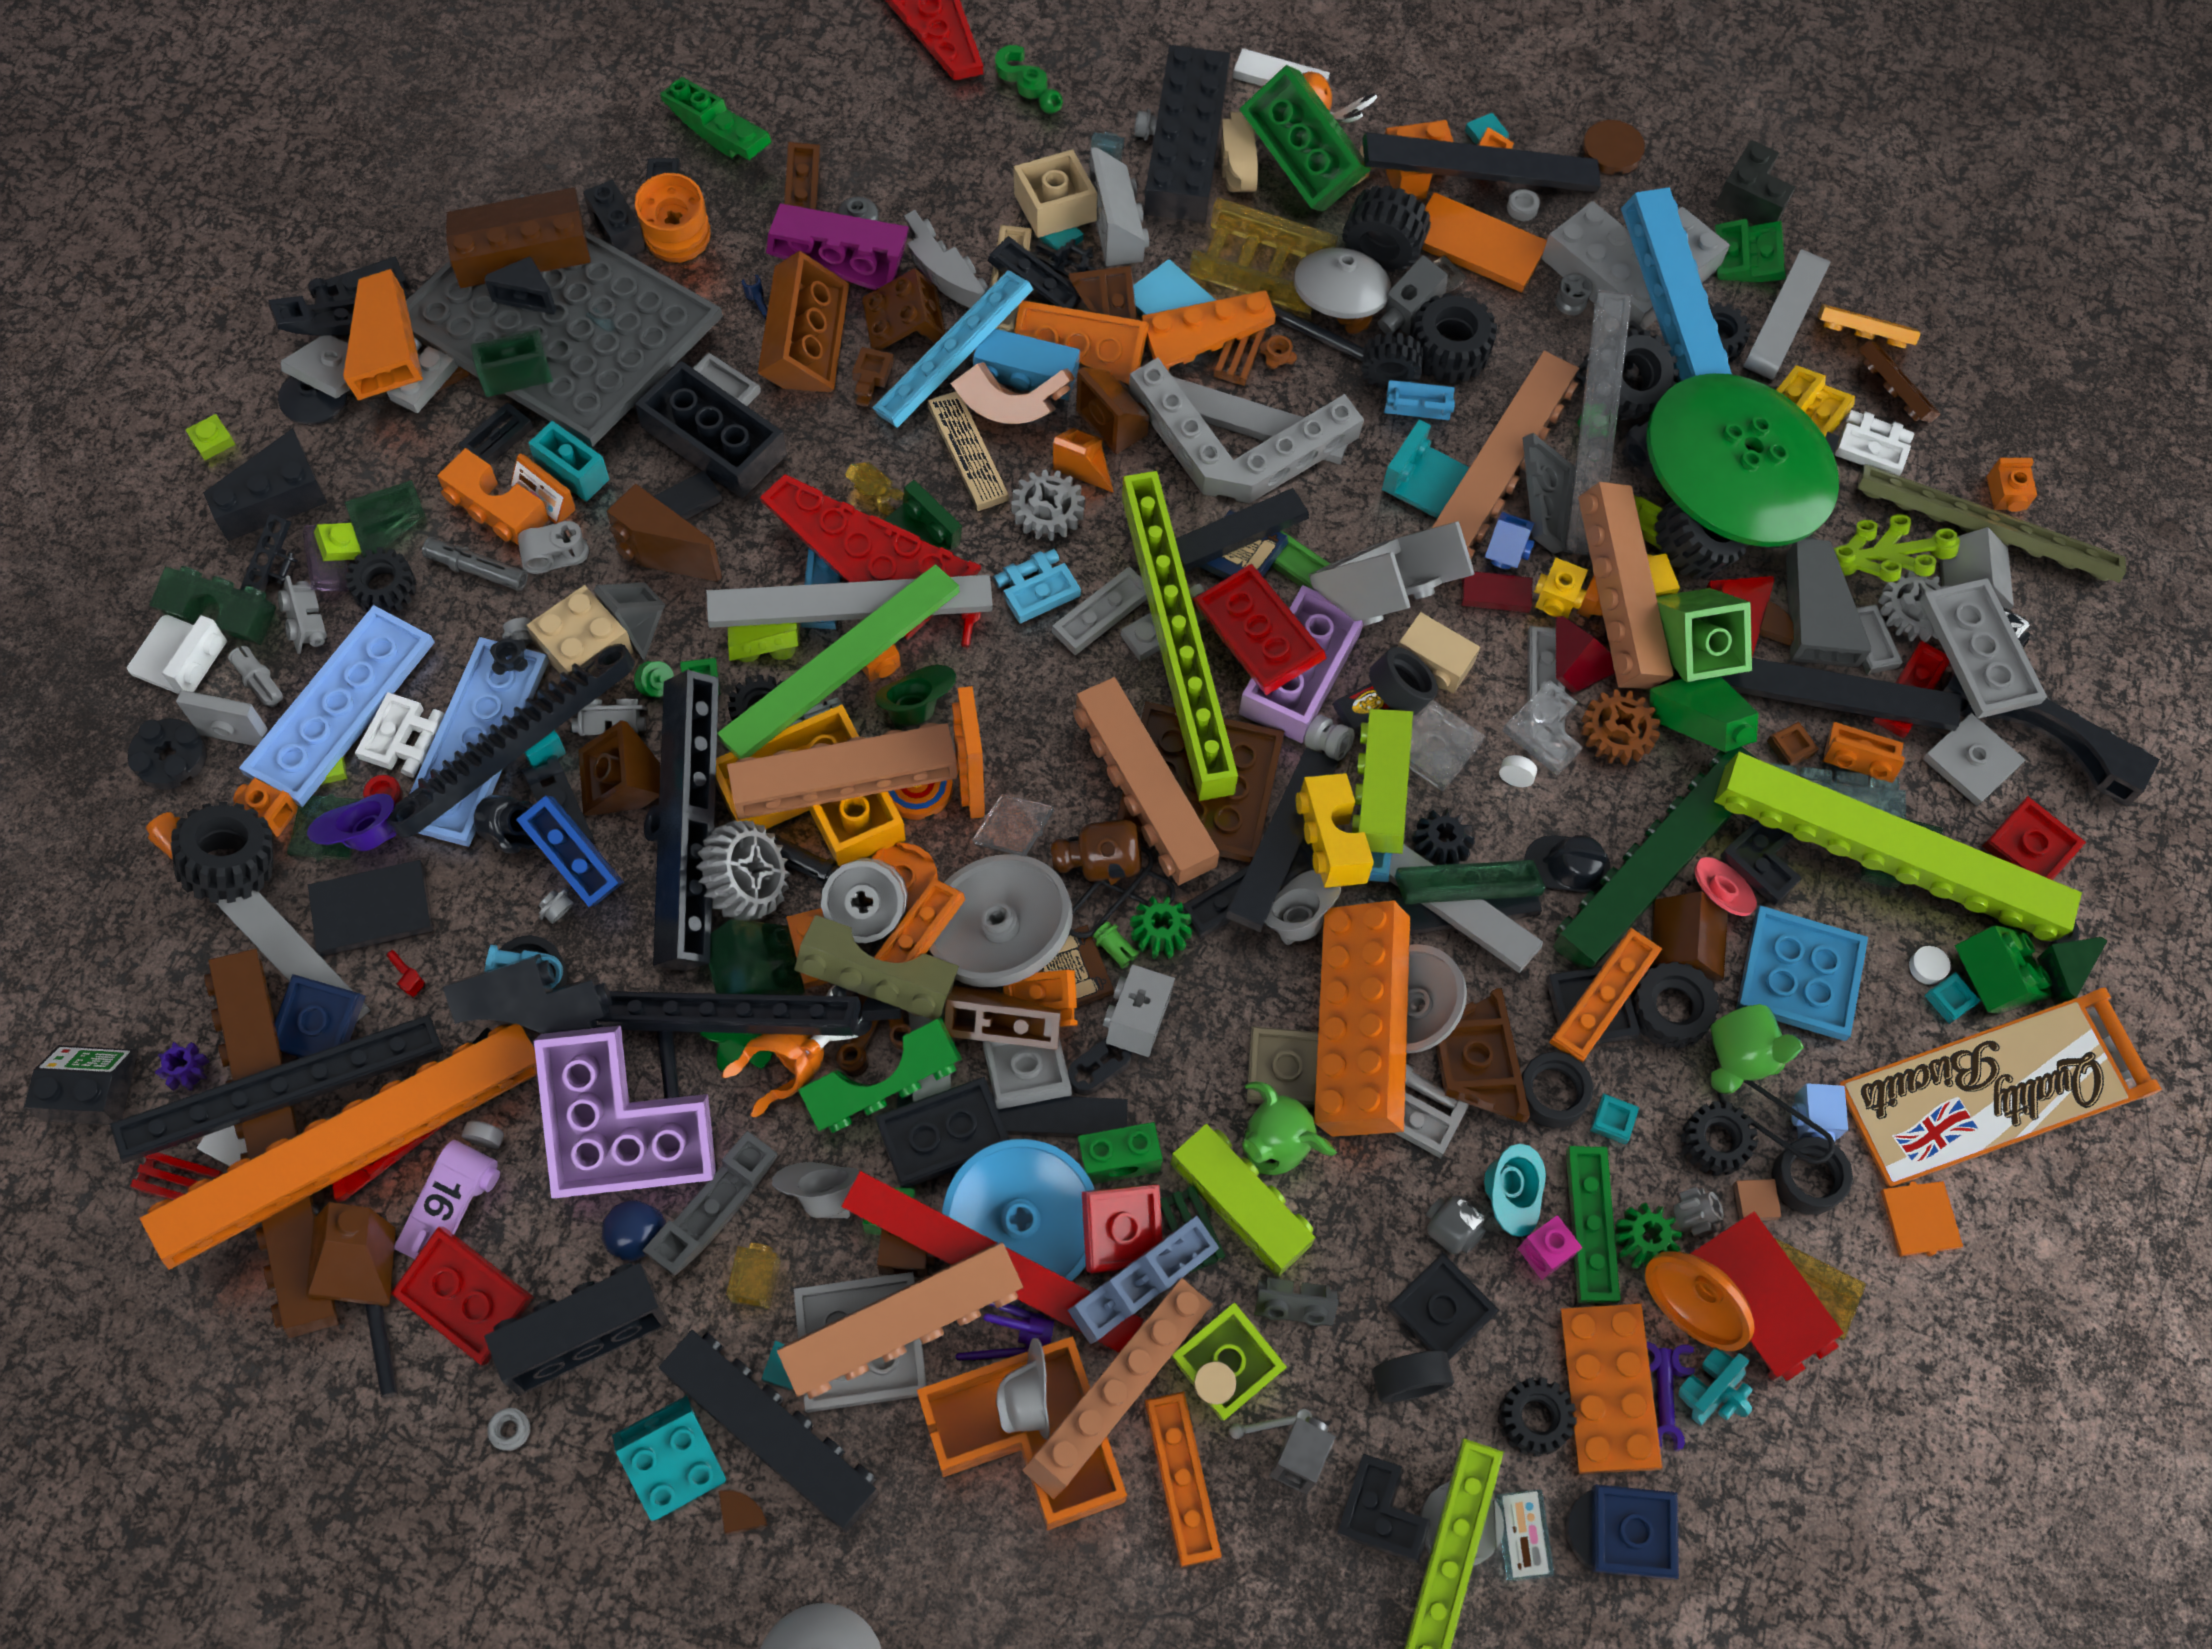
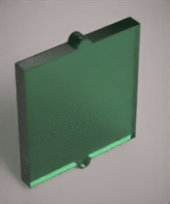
M329 794L327 797L311 796L303 807L298 805L287 854L289 856L313 857L317 861H322L323 858L350 860L352 848L345 846L342 842L329 845L316 844L310 841L307 831L310 824L323 813L358 802L361 799L338 798L334 794Z

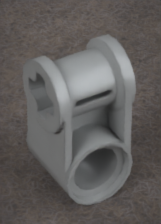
M562 521L540 528H529L523 530L518 535L522 567L530 574H541L561 567L578 565L584 562L589 555V546L582 538V531L579 525L572 521ZM565 530L569 531L570 537L567 536ZM570 549L573 550V553H574L575 556H572V555H571V553H570V551H569Z

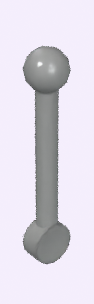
M1301 1409L1296 1415L1244 1426L1234 1423L1229 1428V1434L1234 1439H1241L1244 1434L1291 1425L1295 1423L1297 1418L1305 1421L1306 1417H1312L1309 1410Z

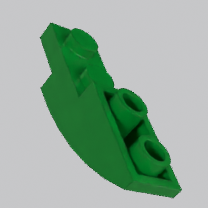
M684 77L674 81L660 93L664 103L689 128L731 159L739 154L750 160L771 143L769 132L727 110L722 98Z

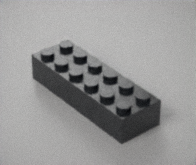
M1169 45L1145 189L1144 215L1206 223L1228 79L1230 52Z

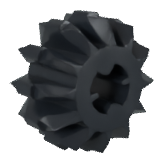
M1448 808L1443 811L1442 816L1432 810L1429 812L1427 819L1421 818L1417 822V830L1412 835V842L1417 844L1414 852L1419 855H1425L1424 859L1430 863H1436V867L1440 870H1443L1445 863L1454 870L1458 868L1460 861L1465 862L1470 857V849L1475 844V838L1470 836L1473 830L1472 824L1462 825V814L1457 815L1455 818L1450 817ZM1444 838L1446 839V842H1443L1440 839Z

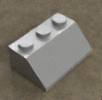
M1097 147L1090 148L1089 179L1097 191L1096 226L1105 265L1113 266L1143 262L1144 248H1149V234L1147 228H1142L1141 226L1143 210L1141 203H1136L1135 198H1137L1135 178L1130 179L1127 165Z

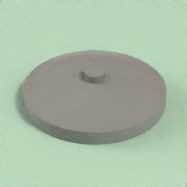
M1003 854L972 862L955 872L944 882L963 892L966 900L929 950L933 957L958 965L959 968L955 980L964 984L978 987H998L1024 980L1051 962L1068 938L1073 918L1072 903L1068 891L1060 876L1051 867L1032 857Z

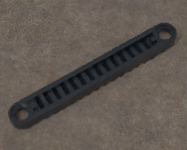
M613 644L601 650L581 666L576 663L572 664L571 674L560 673L561 681L559 683L551 680L547 692L539 689L537 691L538 698L536 700L527 698L524 709L516 706L512 718L504 715L500 727L494 724L490 726L491 734L487 736L480 733L478 735L479 742L477 744L468 742L465 753L456 751L453 762L448 760L442 761L443 769L441 771L436 769L430 770L431 778L429 780L418 779L419 787L398 802L386 819L391 828L400 837H410L417 834L627 676L634 668L635 661L626 646L623 644Z

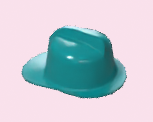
M1520 1143L1511 1145L1503 1151L1500 1158L1495 1159L1488 1166L1484 1175L1485 1192L1492 1201V1209L1496 1220L1502 1229L1510 1235L1518 1237L1530 1234L1537 1226L1546 1179L1544 1162L1539 1153L1531 1146Z

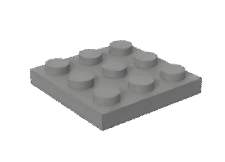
M914 1272L794 1289L798 1338L915 1283ZM920 1338L904 1345L907 1352L893 1360L884 1362L881 1356L867 1363L870 1370L856 1378L847 1381L845 1375H842L830 1381L829 1383L832 1388L819 1396L809 1399L807 1393L803 1394L806 1413L918 1397L917 1389L927 1386L923 1348Z

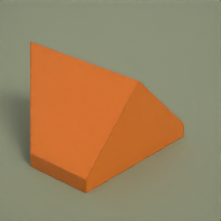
M1071 428L1055 436L1053 442L1054 471L1058 470L1062 474L1072 476L1075 479L1114 493L1102 448L1103 438L1076 428Z

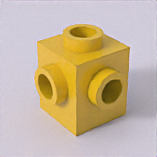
M1555 558L1549 574L1541 573L1534 593L1540 595L1535 608L1543 610L1550 616H1564L1568 619L1572 608L1579 610L1587 590L1582 589L1581 586L1588 570Z

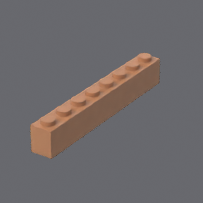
M1543 351L1432 526V528L1459 521L1471 560L1475 554V550L1472 547L1476 542L1482 544L1491 527L1487 524L1490 518L1497 519L1506 503L1502 499L1506 493L1512 495L1521 479L1518 476L1520 470L1526 471L1523 437L1534 433L1545 442L1550 433V429L1547 428L1550 422L1554 424L1558 422L1565 408L1562 405L1564 399L1570 401L1579 386V383L1575 381L1579 367L1546 351Z

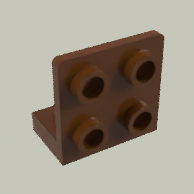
M915 268L862 298L870 344L874 350L880 351L915 331H918L922 336H927L935 344L946 334L937 287Z

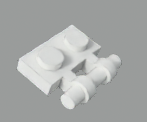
M1850 410L1846 419L1847 424L1842 431L1834 455L1862 466L1867 464L1900 476L1911 448L1909 444L1915 432L1904 429L1900 423L1893 421L1890 424L1874 418L1875 414L1866 411L1862 414Z
M387 692L355 754L360 760L390 770L393 769L398 758L406 760L401 773L414 778L426 758L445 714L433 709L428 719L422 718L420 716L424 709L421 703ZM412 731L419 732L420 735L414 746L406 745Z

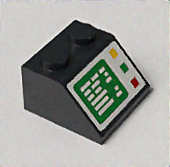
M58 1045L33 1070L24 1108L43 1122L110 1125V1123L123 1119L138 1051L136 1049Z

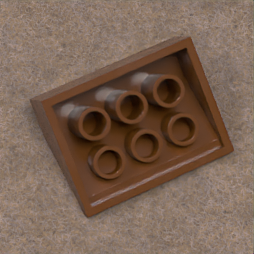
M575 187L447 212L446 239L449 257L460 289L486 284L484 279L487 274L529 256L540 273L591 263Z

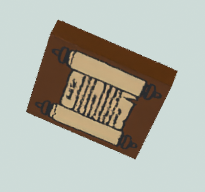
M1088 925L1073 929L1078 933L1090 931ZM1069 934L1065 944L1054 959L1038 971L1075 970L1077 1007L1114 995L1113 986L1092 936L1076 938Z

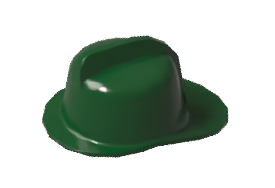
M936 664L923 667L896 682L882 687L875 695V702L879 707L888 711L892 724L896 729L922 724L933 716L937 699L951 690L956 682V673L946 665Z

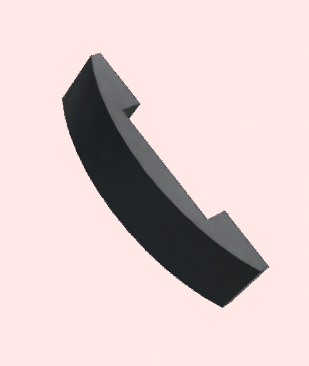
M400 283L401 287L404 290L405 298L407 300L409 296L406 292L403 283ZM303 296L271 299L268 300V305L277 328L280 330L302 335L332 336L350 334L355 299L306 305Z

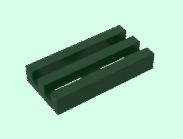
M1194 1185L1188 1187L1185 1191H1178L1168 1198L1163 1197L1160 1199L1161 1212L1170 1233L1179 1228L1170 1206L1176 1204L1185 1224L1192 1219L1184 1202L1189 1199L1196 1216L1199 1217L1219 1246V1249L1213 1255L1205 1259L1188 1274L1220 1262L1226 1257Z

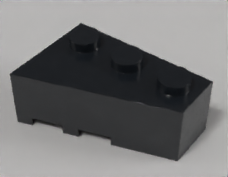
M293 428L203 492L213 518L227 541L264 528L269 514L287 519L327 503L306 452Z

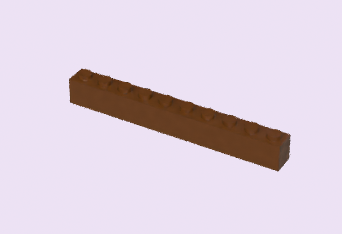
M257 949L208 959L211 973L204 974L205 985L209 997L216 996L218 1008L211 1009L212 1019L216 1032L223 1031L225 1040L224 1044L218 1045L223 1067L230 1066L232 1079L225 1081L226 1084L284 1064L264 968ZM293 1105L234 1125L238 1140L245 1138L247 1152L240 1154L241 1160L246 1158L252 1160L265 1153L266 1148L272 1143L284 1138L290 1140L299 1135ZM312 1195L261 1221L262 1227L255 1228L260 1251H268L270 1265L263 1266L268 1290L275 1289L278 1303L271 1305L276 1329L283 1327L289 1338L339 1325L334 1300L306 1297L313 1220L316 1217Z

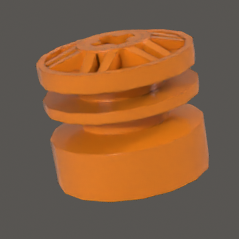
M679 173L656 175L641 185L635 197V210L647 249L656 258L666 262L682 263L694 259L701 254L710 242L711 228L700 187L691 178Z

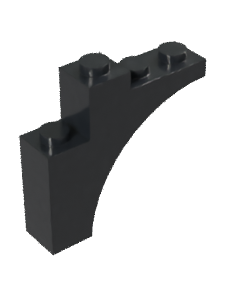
M540 954L451 982L442 987L455 1024L473 1020H497L522 1025L541 1034L604 1027L603 1024L597 1025L596 1019L604 1017L609 1012L608 1005L612 1004L611 995L606 983L600 984L597 976L552 990L551 983L555 982L554 973L548 960L542 961Z

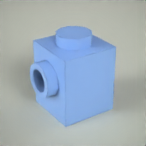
M1806 1083L1795 1094V1103L1792 1108L1825 1129L1833 1137L1834 1142L1848 1131L1845 1086ZM1791 1114L1792 1124L1797 1126L1798 1139L1803 1137H1820L1827 1140L1822 1134Z

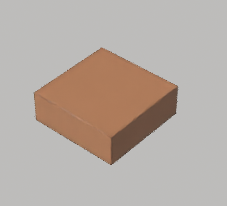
M1775 1179L1737 1180L1733 1184L1739 1221L1754 1211L1761 1221L1778 1220L1781 1218Z

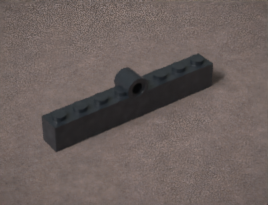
M686 670L664 681L659 805H654L649 809L644 821L645 838L648 841L658 843L653 966L681 971L709 964L711 947L712 897H704L707 887L705 884L698 882L703 877V872L696 868V866L703 862V859L698 854L705 847L703 840L712 835L711 831L714 830L719 678L691 670Z

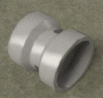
M1321 714L1312 720L1305 735L1306 747L1315 751L1324 750L1328 757L1337 761L1342 760L1347 755L1354 740V730L1343 724L1335 725L1332 719Z

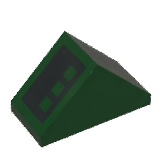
M2095 937L2052 944L2037 957L2039 966H2042L2051 978L2052 986L2049 988L2054 996L2052 997L2054 1006L2077 998L2108 940L2103 937Z

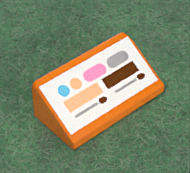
M520 453L517 456L511 479V488L518 483L543 501L548 517L553 523L557 524L564 521L576 510L570 490L525 454Z

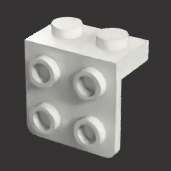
M164 615L158 620L128 664L127 670L136 678L176 694L184 690L194 692L225 646L227 640L215 621L200 615L196 623L192 625L172 616Z

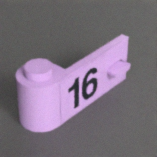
M457 1140L450 1141L440 1153L394 1249L415 1259L438 1227H445L455 1234L472 1197L481 1195L484 1191L489 1192L496 1185L500 1176V1171L497 1170V1161Z

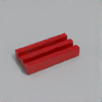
M157 1152L145 1156L146 1161L144 1165L140 1164L137 1170L140 1174L137 1180H132L130 1187L137 1191L173 1201L184 1195V1193L147 1183L149 1178L154 1177L188 1188L199 1181L154 1168L156 1163L211 1180L224 1173L217 1169Z

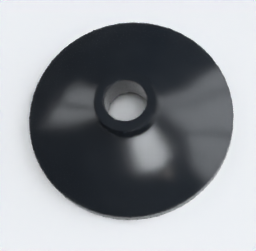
M289 376L284 381L278 393V404L283 414L291 421L303 425H316L332 419L342 410L347 400V392L336 399L292 376Z

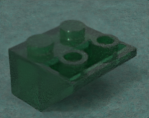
M540 326L474 341L470 345L476 372L486 397L554 382Z
M730 919L711 933L709 967L717 994L803 995L806 993L801 973L795 971L797 958L788 925Z

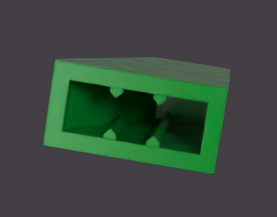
M1721 676L1689 682L1679 679L1650 689V707L1655 708L1651 719H1659L1661 725L1724 752L1757 742L1759 713Z

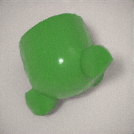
M1750 1005L1726 1014L1714 1022L1710 1029L1716 1055L1721 1068L1713 1071L1711 1074L1712 1088L1718 1093L1729 1094L1740 1088L1744 1080L1756 1081L1778 1074L1784 1069L1785 1064L1793 1060L1804 1048L1801 1040L1794 1035L1785 1034L1782 1036L1775 1016L1766 1005Z
M1254 1081L1245 1085L1246 1089L1259 1092L1264 1099L1263 1103L1250 1118L1242 1139L1243 1156L1254 1164L1260 1174L1275 1176L1287 1173L1294 1169L1308 1155L1312 1148L1326 1156L1337 1154V1151L1325 1138L1316 1134L1317 1131L1312 1115L1298 1100L1278 1095L1271 1085L1263 1082ZM1269 1159L1277 1160V1162L1275 1163H1269L1265 1161Z

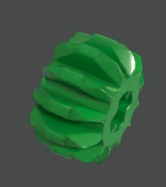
M1152 895L1149 898L1148 906L1139 903L1136 907L1137 915H1133L1130 918V926L1134 928L1131 931L1130 937L1132 941H1140L1138 946L1140 953L1150 948L1152 949L1151 955L1154 960L1158 958L1159 951H1164L1165 956L1170 959L1173 957L1174 949L1183 951L1186 948L1185 940L1190 939L1192 936V929L1188 926L1191 924L1192 918L1190 914L1182 913L1184 907L1182 902L1171 906L1170 897L1167 895L1164 897L1163 903H1158L1157 899Z
M1642 1203L1638 1210L1629 1207L1624 1212L1625 1219L1619 1218L1614 1226L1620 1233L1615 1235V1241L1618 1245H1624V1248L1619 1252V1258H1626L1628 1255L1633 1257L1631 1261L1632 1268L1637 1269L1642 1262L1646 1268L1651 1259L1661 1252H1680V1247L1675 1241L1682 1237V1232L1671 1229V1226L1676 1222V1217L1671 1216L1666 1220L1662 1217L1663 1206H1657L1653 1212H1651L1647 1203ZM1647 1232L1653 1238V1240L1650 1239L1648 1242H1646L1642 1237V1235H1645Z

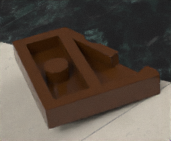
M1131 266L1069 274L1072 285L1090 312L1137 320Z

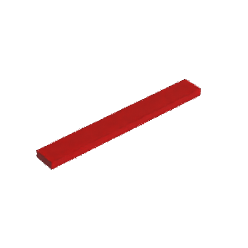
M862 1171L857 1175L841 1206L951 1265L998 1243ZM1005 1247L1024 1287L1016 1291L1019 1297L1017 1299L1082 1333L1067 1310L1090 1294L1091 1291ZM1133 1314L1097 1341L1120 1353L1139 1330L1144 1319Z

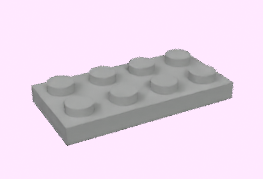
M1988 578L1925 592L1922 595L1920 602L1977 719L2042 704L2047 695Z

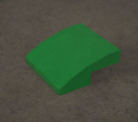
M1747 219L1715 224V233L1730 244L1722 264L1717 268L1718 279L1742 282H1768L1786 279L1782 221L1749 226Z

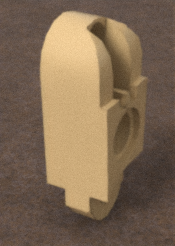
M1229 112V119H1222L1220 145L1222 178H1225L1226 188L1230 192H1256L1258 162L1254 129L1247 119H1244L1242 112Z

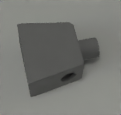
M1424 255L1420 257L1387 294L1386 314L1378 321L1380 329L1385 334L1388 332L1393 334L1400 328L1407 335H1411L1417 312L1420 311L1421 306L1425 302L1430 303L1432 297L1437 295L1442 298L1443 293H1446L1448 274Z

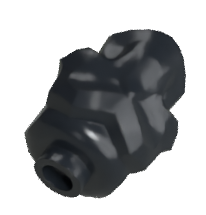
M489 795L483 798L476 806L474 812L476 832L485 840L492 842L496 849L503 850L504 853L514 854L518 853L522 848L527 850L539 848L516 820L533 806L530 801H519L511 796Z

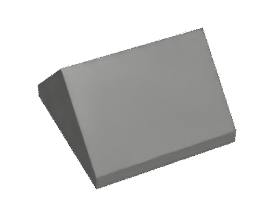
M1988 527L1958 536L1960 539L1958 554L1951 559H1940L1942 586H1955L1988 578L2002 607L2012 609L2014 603L2008 547Z

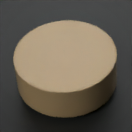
M1210 1362L1203 1365L1196 1373L1194 1387L1197 1395L1206 1403L1222 1404L1233 1396L1236 1389V1377L1231 1368L1226 1364Z

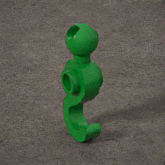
M1008 45L997 51L995 71L1000 78L1009 82H1017V90L1023 97L1029 99L1039 98V106L1043 112L1054 114L1061 110L1063 98L1058 91L1047 89V74L1044 70L1035 66H1010L1006 64L1010 61H1024L1025 50L1023 47Z

